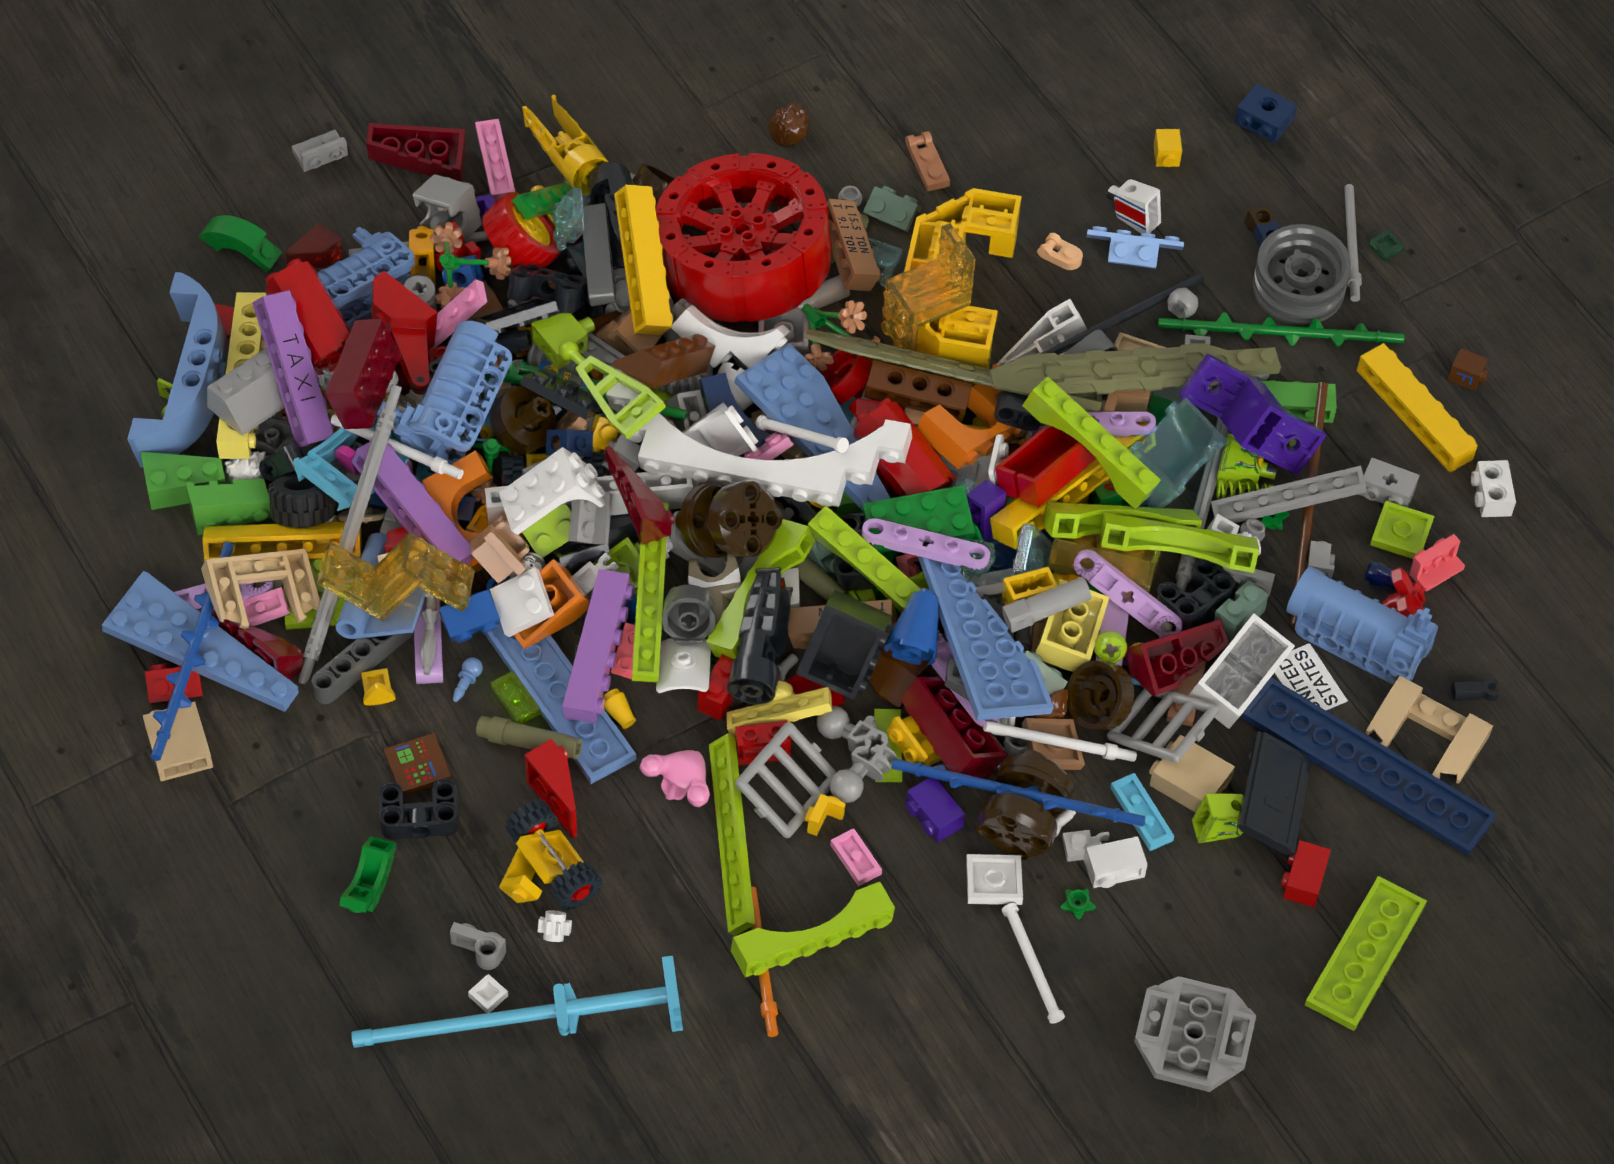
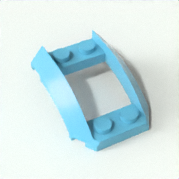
M378 416L375 418L372 428L368 429L375 431ZM342 428L326 441L308 451L307 456L301 459L297 457L293 462L299 482L305 478L310 480L339 503L337 511L351 507L357 488L353 481L329 464L336 459L335 451L342 445L349 447L359 437ZM391 430L389 438L404 444L401 436L393 433L394 430ZM395 452L402 462L407 463L409 461L408 457Z

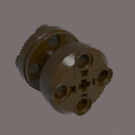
M740 481L728 485L722 483H702L694 487L685 497L681 510L675 517V524L687 546L695 554L703 558H720L727 556V554L736 557H756L765 552L772 544L777 529L782 524L783 517L769 491L755 481Z
M1026 750L1024 754L1006 758L1000 766L996 782L1021 788L1037 786L1038 792L1072 799L1076 785V779L1072 774L1065 772L1059 765L1034 750ZM998 793L989 797L983 805L978 817L976 831L1009 855H1021V860H1027L1029 857L1044 854L1051 849L1057 832V822L1054 817L1061 815L1066 809L1055 807L1046 810L1042 803H1037L1029 798L1011 793Z

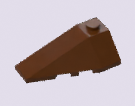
M883 647L869 682L874 687L873 690L878 697L894 708L901 709L904 706L900 700L902 695L917 677H931L932 665H927L928 661L921 660L920 665L898 660L892 657V650L889 649L886 652L885 647Z

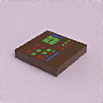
M435 733L384 749V755L394 781L401 786L403 796L431 788L439 779L447 778L452 780Z

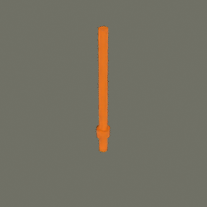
M751 887L755 925L751 927V930L756 928L762 929L756 887ZM768 969L765 973L758 975L762 996L760 1008L761 1015L765 1018L767 1035L774 1037L778 1035L776 1021L778 1009L777 1003L773 1001Z

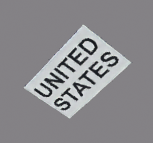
M1310 643L1292 650L1274 672L1283 685L1324 710H1329L1348 702Z

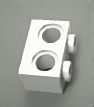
M1508 460L1478 461L1475 471L1471 473V484L1473 487L1476 486L1475 505L1480 507L1481 517L1512 516L1516 499Z

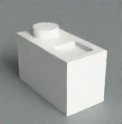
M1138 837L1086 847L1084 863L1093 888H1109L1116 883L1145 877L1147 861Z

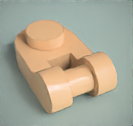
M1049 233L1045 239L1046 243L1041 244L1037 250L1041 258L1067 270H1075L1082 263V251L1078 247L1062 240L1056 233Z

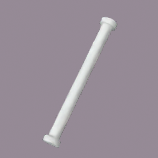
M760 415L756 420V426L759 430H772L834 448L836 452L844 453L849 446L848 440L844 437L834 438L771 420L766 415Z
M1016 903L1007 904L1002 908V913L1008 917L1049 1013L1047 1018L1052 1024L1060 1022L1065 1018L1062 1010H1059L1017 913L1019 908Z

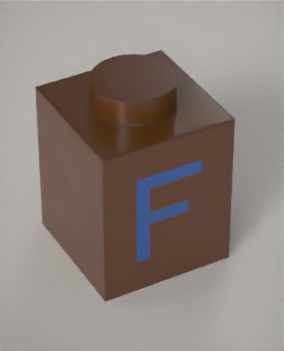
M1460 348L1451 367L1448 381L1476 391L1479 383L1484 384L1490 370L1486 369L1488 358Z

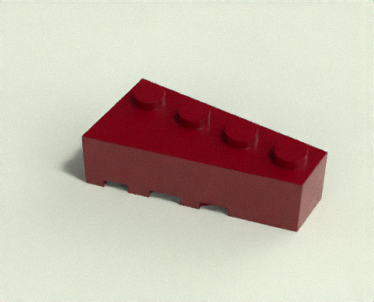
M369 123L366 142L368 159L430 177L435 174L462 182L466 153L465 129Z

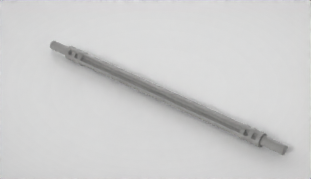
M396 385L391 386L385 408L381 409L303 654L305 660L298 681L301 684H305L309 680L315 661H318L397 414L394 411L402 388Z
M1219 417L1216 422L1193 509L1202 520L1201 529L1205 527L1229 434L1228 428ZM1182 554L1176 573V585L1185 591L1187 583L1191 581L1196 557Z

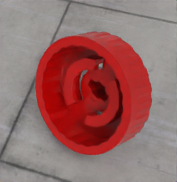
M837 350L832 355L834 363L826 364L827 369L819 372L824 376L838 404L842 405L852 397L861 399L869 379L874 358Z

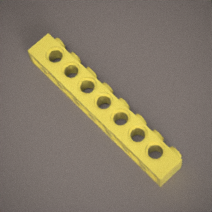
M236 293L226 374L266 348L252 302L267 296V293ZM220 418L216 441L219 459H250L251 448H256V434L253 432L254 429H258V426L242 436Z

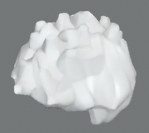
M264 451L251 452L250 459H230L226 461V484H232V480L264 478L259 471V463L269 457V455L266 456Z

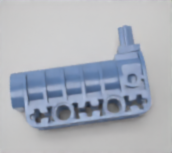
M361 227L356 228L353 238L361 244L362 250L318 272L320 279L343 318L351 319L346 322L350 330L355 320L371 319L373 278L385 271L402 285L411 277L408 272L415 265L414 253L390 232L382 234L377 232L371 235Z
M462 321L456 326L421 403L418 404L416 409L407 405L404 412L395 408L394 412L397 414L393 424L396 425L393 433L400 435L405 445L434 458L436 456L447 460L450 465L463 458L466 452L470 450L477 439L512 362L511 352L506 347L495 342L498 336L495 330L476 321ZM500 354L503 356V361L497 368L494 365L497 361V356ZM485 374H491L488 382L484 379ZM483 392L485 395L484 400H479L478 396ZM382 402L377 411V416L380 415L381 409L385 408V402ZM467 414H472L473 418L468 423L466 420ZM465 432L466 440L461 441L460 436ZM453 448L456 451L454 459L451 461L448 459V454Z
M1309 566L1299 579L1286 609L1288 613L1297 617L1295 631L1301 638L1393 685L1399 676L1412 681L1421 660L1426 658L1432 649L1438 630V625L1431 622L1432 615L1429 614L1430 609H1418L1414 616L1410 614L1406 617L1398 613L1397 609L1393 607L1390 609L1380 604L1379 600H1372L1362 595L1360 590L1357 589L1355 591L1345 586L1344 582H1337L1327 577L1326 573L1312 566Z

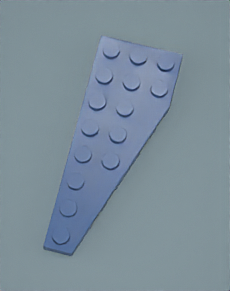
M790 343L736 376L734 383L771 420L834 438L844 437L848 440L849 445L857 441L853 436L854 431L824 376ZM787 435L808 457L835 451L834 448ZM875 473L872 485H858L847 480L844 492L862 510L863 503L890 499L877 473Z
M918 556L929 590L933 591L939 599L938 615L976 720L1051 714L1054 707L1037 663L1033 659L1029 660L1025 655L1022 644L1019 641H1014L1007 632L1008 627L986 599L982 600L976 593V586L972 581L968 582L960 573V566Z

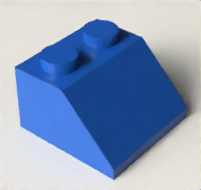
M489 590L439 608L441 621L451 642L455 640L458 643L467 641L472 638L471 634L482 631L483 634L491 632L497 628V624H500V617Z

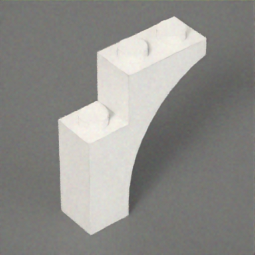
M693 305L687 308L673 323V327H671L681 338L700 334L705 336L708 342L716 345L710 361V365L713 368L720 363L728 362L734 355L750 368L768 357L774 348L776 350L782 348L788 341L785 336L790 332L783 324L763 332L747 333L734 331L711 321Z

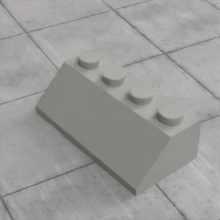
M266 348L207 386V407L242 436L284 408Z

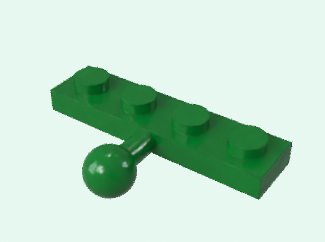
M565 182L519 194L512 200L526 220L551 214L558 223L557 230L561 236L571 237L575 234L577 230L575 221L571 218H565L561 210L574 207L579 202V199L576 197L574 189Z

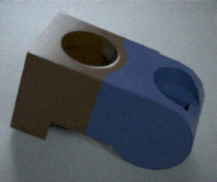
M1268 204L1248 210L1244 223L1247 229L1251 230L1260 249L1263 241L1272 232L1278 230L1279 225Z

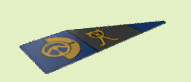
M542 360L538 370L544 368L552 369L560 374L561 379L574 381L580 387L588 389L582 379L565 366L557 370L550 361Z

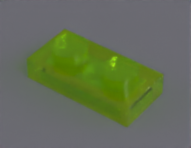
M514 671L491 682V689L515 723L523 724L541 714L540 707Z

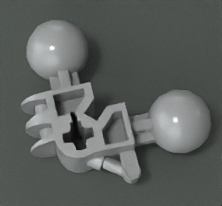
M832 706L831 712L818 715L816 726L824 737L829 739L844 737L848 740V747L852 752V767L839 770L833 775L830 782V791L841 802H854L861 796L863 791V777L867 775L876 781H882L884 778L882 772L887 773L891 770L890 763L894 759H898L897 755L889 748L887 735L883 731L877 730L873 716H867L864 721L860 720L855 726L850 723L847 713L841 707Z

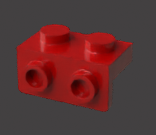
M166 664L150 666L151 671L145 672L149 703L170 701L175 686L166 678L168 674L180 672L181 666L177 665L176 668L168 669ZM193 671L190 673L184 695L187 698L203 696L200 674Z

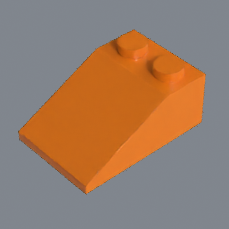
M554 559L540 571L554 616L514 635L524 649L575 622L589 608L591 599L567 568Z

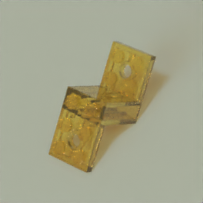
M951 223L941 226L940 247L937 259L886 280L881 327L885 335L891 337L896 347L916 351L918 327L971 305L976 258Z
M409 532L375 567L331 541L325 547L317 583L384 621L417 587L463 612L469 604L475 570Z

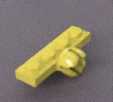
M779 680L776 695L769 703L757 704L727 712V730L730 735L735 736L736 726L787 720L788 722H795L799 719L831 712L832 699L829 687L794 695L793 687L787 682Z

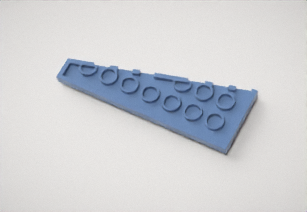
M143 571L103 622L102 631L182 666L189 644L181 637L182 631L195 629L200 612L149 573ZM219 626L216 628H206L198 650V654L206 659L205 665L193 667L192 671L285 712L298 695V686Z

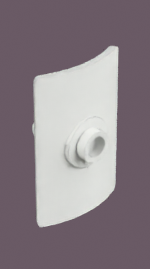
M673 638L661 641L659 681L656 684V691L658 693L674 689H693L707 692L709 689L711 649L706 642L707 639L696 645H681L675 642Z

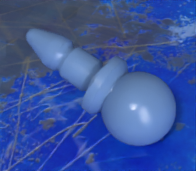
M470 657L463 662L462 671L458 674L460 681L454 690V702H458L464 696L468 686L474 684L476 677L482 673L483 665L479 659Z

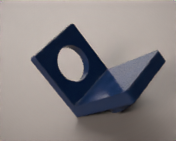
M547 430L546 455H552L564 447L569 452H574L578 456L592 457L593 431ZM556 435L560 438V446L557 450L553 447V439Z

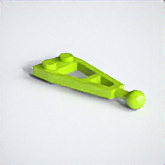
M568 340L560 345V356L564 360H572L578 365L575 368L578 375L611 425L627 440L666 407L664 402L645 385L591 355L585 359L579 353V347L575 342ZM593 368L606 375L596 386L588 376V373ZM617 383L639 394L616 415H614L602 397Z

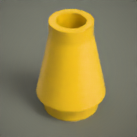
M616 688L603 696L602 699L605 700L604 710L623 729L632 726L636 722L624 692H620Z

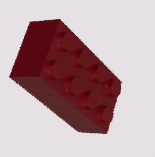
M383 319L355 320L325 392L343 429L372 428L377 417V411L386 396L390 380L393 379L396 365L400 361V350L393 341L391 332L387 329Z
M917 677L900 698L908 714L913 717L921 733L926 736L934 752L947 767V771L978 778L990 777L1007 757L993 734L984 731L983 727L972 719L953 692L945 686V682L941 677Z

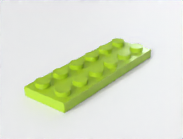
M1378 876L1309 994L1305 1006L1355 1031L1422 913L1427 900Z

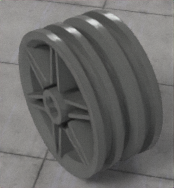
M1296 224L1285 226L1272 232L1260 246L1253 277V292L1258 304L1270 316L1287 324L1310 325L1314 318H1318L1320 322L1327 320L1338 311L1344 300L1351 270L1349 253L1344 244L1335 235L1317 226ZM1285 259V264H1282L1279 261Z

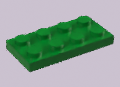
M964 485L868 502L862 505L865 522L869 519H881L958 539L975 536ZM874 528L869 531L872 534L882 533L880 532V530H878V528ZM870 542L871 546L879 553L895 551L884 548L882 545H872Z

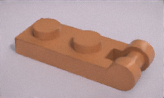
M926 131L922 132L920 136H906V146L927 192L949 187L950 178L933 144L931 133ZM924 145V148L918 149L917 146Z

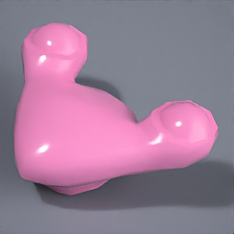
M685 750L668 755H648L642 759L640 770L645 776L655 777L659 774L663 775L661 788L666 795V799L681 800L687 795L689 803L694 807H701L708 802L710 792L706 784V765L704 757L699 751Z

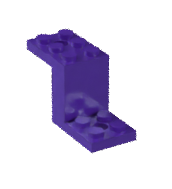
M1208 353L1178 393L1182 399L1219 417L1240 446L1296 475L1301 472L1327 436L1323 430L1285 411L1263 382ZM1219 381L1216 389L1208 390L1212 382ZM1297 439L1294 446L1286 447L1290 440Z

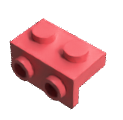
M1453 534L1446 539H1439L1428 550L1425 551L1423 549L1415 554L1409 575L1423 587L1424 591H1429L1464 570L1465 565L1456 556L1460 540Z

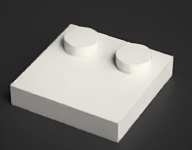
M536 567L490 589L504 634L508 637L554 616L540 571Z
M967 854L968 904L1016 903L1017 905H1022L1021 855Z

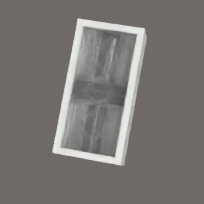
M1253 614L1188 696L1217 705L1219 712L1214 718L1229 729L1295 645L1256 614Z

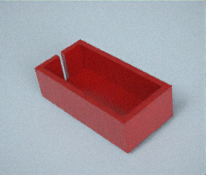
M1046 425L995 467L998 486L1006 492V495L1016 499L1021 498L1023 502L1040 507L1094 462L1096 457L1072 436L1053 426Z

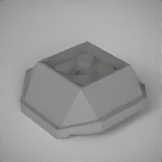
M1178 976L1158 986L1154 985L1147 988L1134 1042L1154 1078L1210 1092L1244 1070L1256 1015L1250 1008L1248 1009L1234 990ZM1188 1034H1195L1199 1038L1193 1039Z

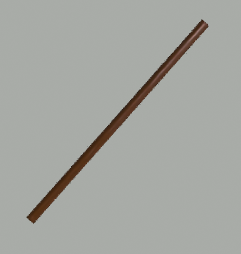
M1325 382L1318 383L1313 424L1323 430L1328 391V384ZM1321 444L1309 459L1307 478L1318 476ZM1314 505L1306 506L1303 509L1294 589L1307 569ZM1291 614L1290 627L1295 628L1297 617Z

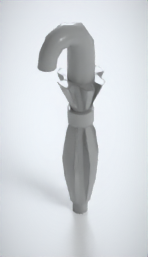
M428 586L424 592L426 611L421 612L425 622V633L420 645L424 675H430V669L434 662L437 648L434 635L435 623L440 616V612L436 611L435 591L432 587Z

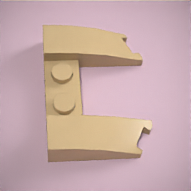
M306 549L206 559L201 568L211 602L219 620L223 622L227 619L240 623L239 627L243 629H248L249 623L239 584L282 580L297 623L306 619L305 613L311 609L317 611L320 604Z
M1399 676L1367 728L1366 734L1369 735L1375 731L1383 741L1380 744L1388 748L1407 718L1452 741L1432 775L1440 779V773L1456 775V783L1459 784L1489 738L1493 725L1469 713L1467 718L1421 694L1422 687Z

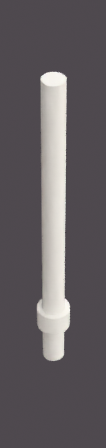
M333 415L331 424L343 429L337 415ZM368 428L345 429L370 441L374 434V431ZM391 438L388 439L387 443L393 446L395 452L429 466L432 471L438 474L445 473L456 479L462 478L464 471L448 464L447 460L438 456L434 458Z
M986 721L983 730L986 732L1102 755L1104 759L1109 760L1118 758L1134 762L1137 757L1136 751L1118 748L1117 745L1111 743L1102 745Z

